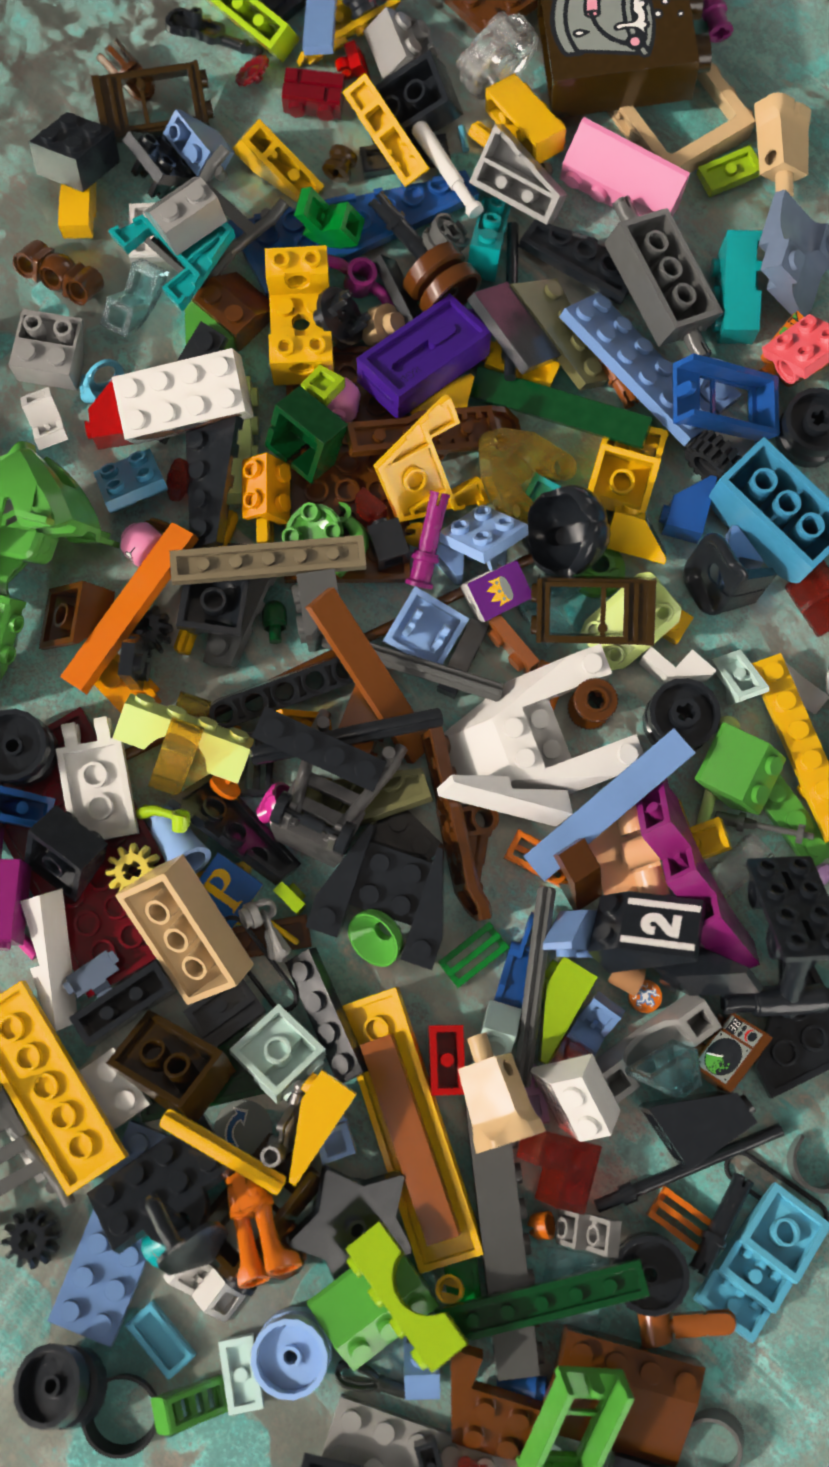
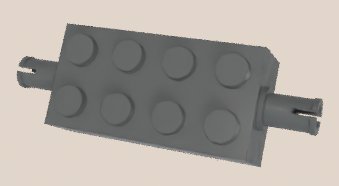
M630 196L620 197L612 204V208L617 213L621 222L617 224L604 244L658 347L680 340L685 342L690 354L694 353L709 357L712 351L709 349L701 332L706 331L723 311L669 209L665 208L639 216L631 202Z

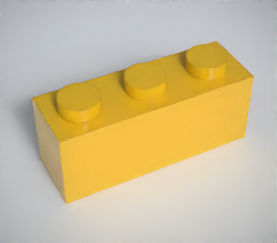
M515 73L485 88V112L496 124H504L539 163L564 151L565 135L567 133L565 124L561 119L555 117L548 109L546 103L540 100L531 91L530 86L523 82Z

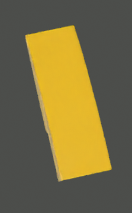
M97 181L84 192L61 184L58 227L63 239L93 238L94 217H96Z

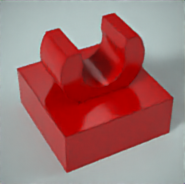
M352 40L345 43L344 48L347 56H342L335 60L338 73L345 74V81L352 79L354 76L358 79L365 73L371 80L365 55L356 41Z

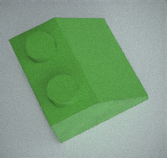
M722 722L695 780L729 808L760 815L787 758L770 743Z

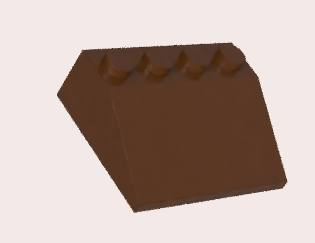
M564 1322L551 1379L557 1365L622 1369L634 1396V1401L611 1450L669 1467H677L699 1403L706 1369L703 1364L694 1357L661 1348H644L641 1343ZM581 1398L572 1408L596 1409L600 1399ZM566 1415L557 1435L581 1442L592 1416Z

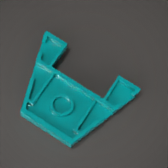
M143 214L133 218L134 223L121 229L117 225L108 230L114 241L127 254L131 253L148 237L153 235L179 261L185 269L166 283L162 289L181 311L186 309L236 236L233 228L225 222L176 256Z

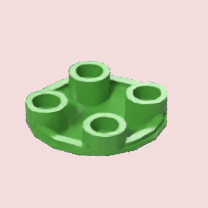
M308 502L291 515L286 529L282 532V541L343 537L344 530L341 519L333 509L323 504Z

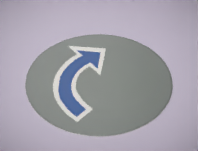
M238 1100L225 1106L218 1114L214 1125L217 1136L250 1155L254 1153L270 1132L272 1133L273 1130L272 1121L267 1111L258 1103L250 1100Z

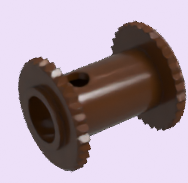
M586 679L582 684H579V687L576 688V691L572 693L570 700H568L567 710L569 718L577 727L584 728L585 730H594L599 728V726H603L610 716H613V713L616 712L615 709H617L618 705L616 690L611 683L604 679ZM587 701H593L597 705V709L592 708Z

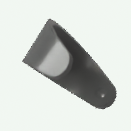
M799 1134L788 1149L787 1167L795 1182L803 1188L819 1194H828L829 1183L820 1187L811 1186L803 1179L798 1170L797 1152L804 1140V1135Z
M708 1408L696 1413L691 1427L703 1422H712L723 1426L732 1434L737 1443L738 1452L734 1459L724 1467H739L742 1460L745 1438L743 1428L738 1419L729 1411L721 1408Z

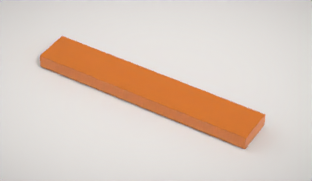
M171 522L60 676L63 680L86 695L89 693L120 650L122 641L129 637L171 579L169 551L192 549L199 540L195 534Z

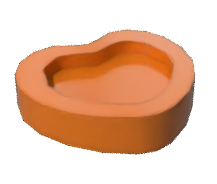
M214 775L210 779V787L217 795L224 799L235 800L241 793L239 785Z

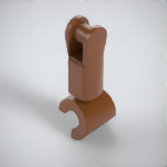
M729 1309L673 1313V1318H670V1313L658 1317L644 1316L637 1313L641 1344L644 1348H658L673 1341V1333H675L676 1339L707 1337V1335L727 1336L732 1334L736 1328L735 1314Z

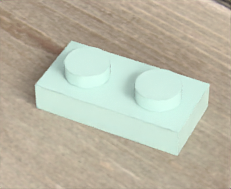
M254 1333L223 1338L218 1341L229 1415L264 1409L265 1406L262 1387L255 1380L251 1368V1350L255 1342Z

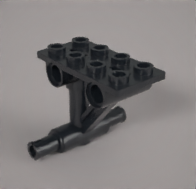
M810 856L749 858L746 862L750 875L748 900L752 909H763L769 924L766 945L770 958L772 960L778 959L779 985L763 986L760 993L720 995L722 1013L727 1015L730 1013L751 1012L756 1017L782 1016L785 1018H794L798 1015L823 1014L829 1009V988L821 983L806 984L810 970L815 966L816 962L829 960V896L813 859Z

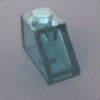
M671 1039L625 1068L626 1075L677 1100L686 1097L689 1093L702 1086L698 1049Z

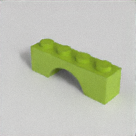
M376 1223L346 1248L350 1255V1258L346 1260L348 1265L358 1278L364 1275L369 1282L371 1288L367 1291L379 1308L385 1305L393 1317L389 1320L391 1327L400 1339H403L405 1336L414 1347L410 1353L423 1371L428 1367L431 1373L436 1372L469 1344L448 1312L432 1316L424 1315L414 1311L404 1302L397 1286V1269L405 1252L384 1223Z

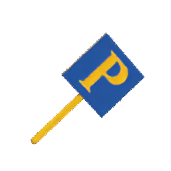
M220 852L216 854L200 877L201 883L223 917L229 915L239 917L238 910L243 908V904L252 901L264 885ZM229 920L227 923L233 929L237 921ZM271 920L273 926L284 938L294 945L299 943L295 936Z

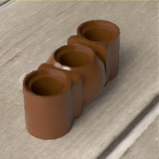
M33 240L13 256V266L19 275L27 279L32 278L36 283L42 281L49 290L63 292L62 296L69 298L77 305H84L104 287V279L97 269L91 266H84L81 262L75 264L68 255L58 252L54 253V248L48 247L40 240Z

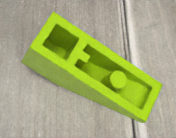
M560 957L558 962L552 959L545 971L547 980L543 987L538 1060L543 1064L549 1062L598 978L566 957Z

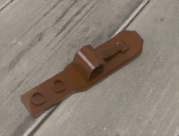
M487 405L455 408L460 423L433 437L432 441L441 461L448 453L498 448L513 450L523 435L519 419L507 407ZM428 410L418 411L407 418L347 422L348 427L345 436L350 457L385 454Z
M443 727L431 728L421 734L435 795L436 814L454 893L464 910L476 922L490 919L492 917L491 904L483 892V884L480 881L482 868L485 865L488 838L498 826L499 814L497 811L474 805L462 807L458 801L438 796L437 788L451 775H457V771L454 766H451L449 757L451 744L448 736L444 735ZM477 812L485 819L483 828L476 823L475 815Z

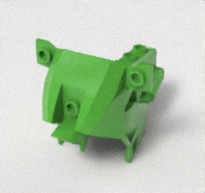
M27 441L15 443L7 454L0 456V681L5 675L8 665L12 664L16 657V648L13 645L16 634L20 633L23 628L24 617L21 614L27 603L9 594L8 583L28 563L44 565L50 562L58 544V538L66 537L68 541L75 544L100 543L115 548L120 546L119 542L110 540L111 533L101 530L94 508L84 491L71 475L50 457L46 456L42 459L36 453V446ZM11 499L14 510L3 515L6 501ZM14 516L17 517V521L7 525L8 519Z

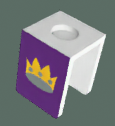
M517 561L506 562L504 566L499 565L496 570H489L460 585L475 619L480 622H486L531 599V589Z

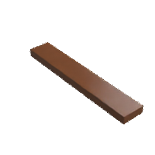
M334 587L327 588L305 608L377 718L381 720L415 713ZM426 730L390 737L395 745L402 744L408 749L404 756L407 763L414 764L425 753L421 734L426 732Z
M394 1033L361 1044L360 1048L427 1246L459 1236L461 1230Z

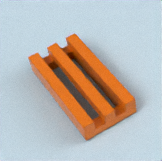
M518 829L503 859L541 878L528 862L513 855L514 851L523 855L530 851L518 844L520 839L533 846H536L541 840ZM561 868L557 871L561 874L559 878L552 875L546 880L559 888V883L566 879Z
M663 1186L646 1212V1215L697 1251L699 1245L656 1214V1211L660 1207L699 1237L702 1230L663 1202L664 1199L668 1196L707 1226H709L711 1219L672 1190Z

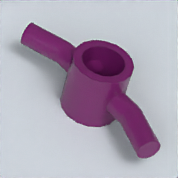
M327 254L329 267L337 269L345 275L343 281L344 289H348L352 293V297L364 298L372 293L382 304L388 303L394 306L387 290L375 281L377 268L370 259L358 257L349 263L340 257ZM353 275H361L367 281H359Z

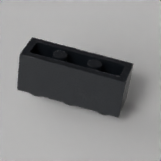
M155 960L70 1016L69 1019L86 1047L96 1046L178 990L160 963Z

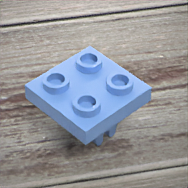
M482 504L442 529L439 541L465 554L466 558L470 561L475 559L483 564L487 563L489 570L494 571L497 569V563L501 566L506 564L507 549L529 535L528 524Z
M415 586L382 642L397 651L443 665L469 618Z

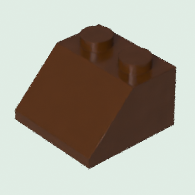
M238 272L212 276L192 299L198 307L233 336L238 352L270 323L269 299Z

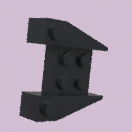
M372 821L316 894L306 927L337 938L342 932L350 905L364 910H379L392 917L393 920L411 925L400 960L432 970L444 935V844L439 843L434 860L373 840L378 822Z

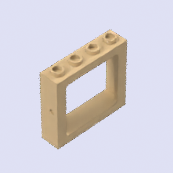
M712 63L710 72L698 73L697 79L729 121L675 153L666 151L633 106L620 107V110L606 111L627 140L690 173L749 139L756 122L752 111L744 106L737 97L735 89L728 85L721 76L719 68Z

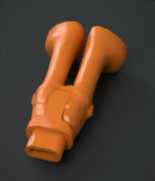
M237 1172L227 1177L224 1182L225 1185H229L227 1186L229 1218L234 1222L240 1252V1268L237 1274L239 1288L255 1287L270 1280V1275H282L300 1268L302 1261L298 1252L285 1249L279 1240L272 1210L273 1196L266 1189ZM252 1219H256L264 1262L261 1260L257 1250L251 1224Z

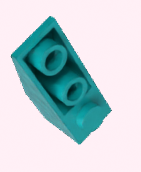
M483 197L482 205L484 209L476 221L470 243L468 263H471L477 270L482 280L495 282L511 205L496 197Z

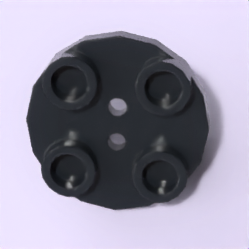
M333 286L324 289L318 295L317 310L313 312V319L318 327L323 328L324 331H331L332 341L335 346L343 350L356 345L362 339L363 329L368 326L366 321L370 320L372 316L368 312L361 314L358 305L351 296L352 293L348 289L344 290Z

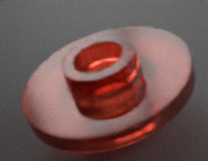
M177 458L173 461L166 478L168 497L171 501L175 502L181 501L185 494L188 493L189 464L183 458Z

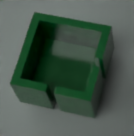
M299 386L275 404L270 422L272 426L269 427L264 446L286 463L309 445L310 448L296 458L290 467L312 484L335 465L348 424L339 415L322 404L314 395H311Z

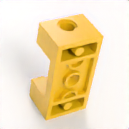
M327 245L265 248V271L269 292L271 334H268L269 363L274 386L301 384L319 365L334 372L331 331H324L323 328L316 325L313 319V312L317 310L318 295L324 289L330 287ZM300 319L310 323L309 327L305 330H297L293 327V324Z

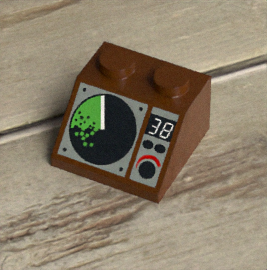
M717 1013L715 1016L722 1028L696 1047H691L688 1050L687 1055L690 1058L686 1065L716 1090L732 1093L772 1040V1037L735 1013L727 1015Z

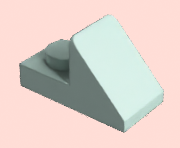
M741 649L711 659L712 667L716 669L715 674L726 687L728 706L769 692V686Z

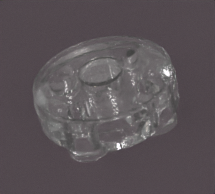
M504 11L499 12L459 56L456 67L460 71V81L477 99L485 100V88L513 73L519 76L531 61L537 49L539 38L533 26L523 15H507Z

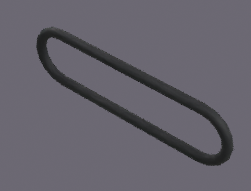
M236 915L224 917L226 921L235 920L242 925L240 918ZM250 927L244 928L268 959L267 949ZM268 959L294 995V1001L291 1006L283 1007L287 1012L292 1011L298 1004L299 994L276 961ZM249 970L247 975L274 1008L277 1004L272 1000L251 970Z
M749 1152L740 1154L749 1158L816 1204L823 1211L824 1219L829 1222L827 1208L819 1200ZM732 1158L725 1160L724 1171L730 1180L733 1178L729 1170ZM750 1189V1195L758 1200L762 1198L761 1195Z

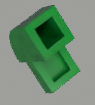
M312 187L301 189L294 216L305 226L303 235L317 244L327 245L330 248L358 246L365 219L349 202L329 205Z

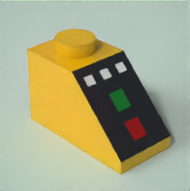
M624 503L622 507L615 505L609 524L611 536L607 549L665 565L666 550L646 513H642L640 507Z

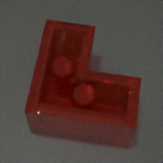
M545 1129L546 1132L521 1139L516 1157L543 1167L535 1199L557 1209L585 1215L602 1146L588 1141L580 1142L570 1135Z

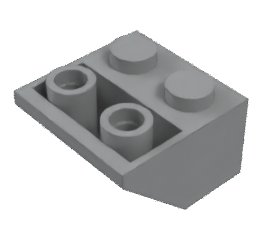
M385 7L364 30L383 80L428 50H431L440 60V53L432 42L428 25L423 20L407 16L402 11L398 12Z
M22 309L8 364L16 379L21 382L77 391L84 364L83 319Z

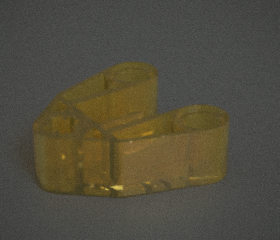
M498 428L486 431L479 438L480 476L495 510L517 519L513 514V507L517 504L520 508V516L517 520L526 524L528 511L533 501L522 490L523 487L520 484H523L533 476L534 471L531 468L553 482L570 480L576 473L577 465L574 457L535 432ZM556 461L561 466L559 475L555 472L554 468Z
M180 691L176 706L183 708L187 712L186 714L197 718L201 716L207 717L212 701ZM175 717L171 718L148 787L174 796L181 792L199 746L204 727Z

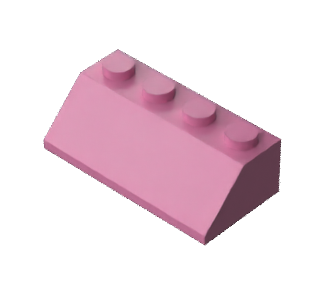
M584 117L563 161L560 180L565 182L568 187L578 189L590 195L596 202L605 203L610 207L620 197L629 195L639 216L668 208L673 217L680 205L690 172Z

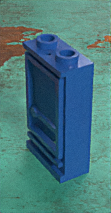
M693 353L673 363V424H684L753 440L754 443H758L763 437L769 440L779 436V376ZM700 378L710 380V412L700 410ZM715 382L748 390V422L716 414Z

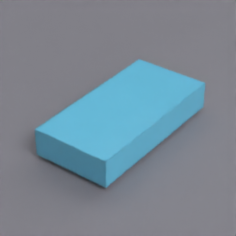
M154 1299L125 1324V1327L168 1381L197 1355Z

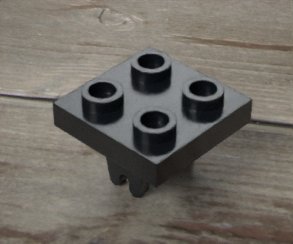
M128 131L124 137V143L137 158L131 173L134 177L140 174L142 178L150 174L154 179L148 191L151 198L157 196L159 199H162L173 186L180 187L191 178L199 177L196 176L165 136L151 135L147 132Z

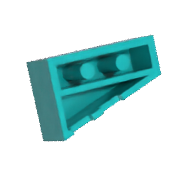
M727 230L717 257L711 260L710 276L715 277V286L712 287V292L723 311L712 324V332H717V344H753L760 331L762 291L758 290L757 271L761 272L760 269L763 261L757 260V250L763 230Z

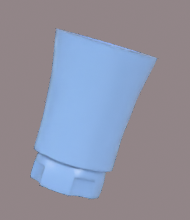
M169 806L163 807L169 810H173ZM160 816L149 817L147 825L151 829L150 833L157 843L165 862L183 854L195 873H198L207 865L211 858V852L198 839L190 827H188L185 833H176L172 831V819Z

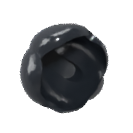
M567 485L544 492L535 499L528 511L527 524L529 535L522 539L523 547L529 554H532L533 561L540 570L553 576H574L588 570L600 560L609 545L611 531L608 525L607 512L601 500L587 488L578 485Z

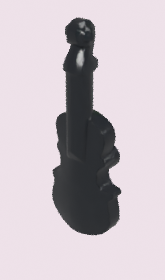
M180 7L175 8L165 18V29L170 34L192 37L209 45H221L238 51L241 54L251 53L254 57L263 55L264 51L260 44L250 43L246 38L241 40L227 35L225 25L221 22L202 19V9L199 7H192L191 10Z

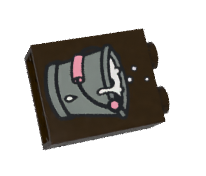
M537 0V20L550 111L556 118L620 110V107L633 106L635 108L692 100L697 74L710 72L712 63L709 33L695 34L693 22L702 18L703 0Z

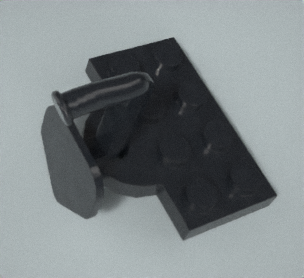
M203 1114L197 1124L216 1134L208 1117ZM170 1134L87 1192V1196L114 1252L120 1254L148 1235L151 1240L166 1247L157 1259L159 1269L167 1275H174L206 1266L215 1260L228 1236V1231L226 1227L217 1221L208 1222L211 1208L208 1191L235 1171L175 1135Z

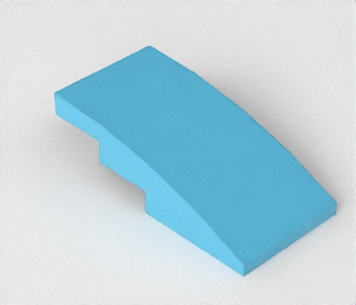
M773 1182L729 1241L726 1249L723 1250L713 1265L710 1276L705 1278L693 1300L706 1310H731L736 1317V1328L734 1331L748 1342L754 1343L770 1314L778 1311L793 1283L798 1284L829 1231V1222L778 1183Z

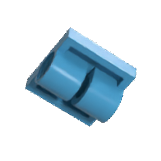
M151 449L134 452L126 459L116 463L105 464L99 470L93 472L104 503L111 514L136 504V501L146 500L168 490Z

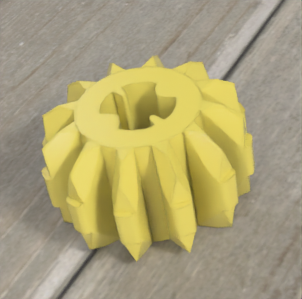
M131 843L129 854L123 847H119L117 851L121 858L118 860L117 858L109 857L108 859L111 864L116 865L115 869L105 871L106 876L116 877L109 883V887L111 889L120 887L119 891H121L154 869L153 865L160 860V856L157 854L149 856L151 848L146 845L139 851L138 845ZM131 866L141 870L139 877L133 876L131 879L129 878L132 876V874L128 873Z

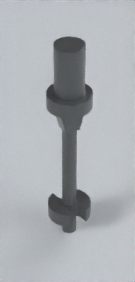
M716 811L715 818L719 816L723 820L724 825L735 827L736 831L743 832L744 829L755 828L796 836L795 843L802 844L803 838L814 839V833L805 832L806 825L799 824L798 829L794 830L757 822L747 818V813L743 812L736 815Z

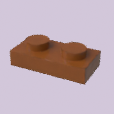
M499 614L490 619L488 624L490 632H488V636L498 648L502 646L509 654L508 660L518 672L522 670L525 674L537 669L540 660L502 615Z

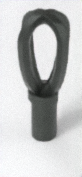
M344 1359L338 1363L335 1379L341 1387L357 1392H383L405 1399L404 1383L386 1378L385 1375L378 1374L366 1364H363L356 1371L372 1378L375 1382H363L346 1378L341 1375L342 1370L352 1368Z

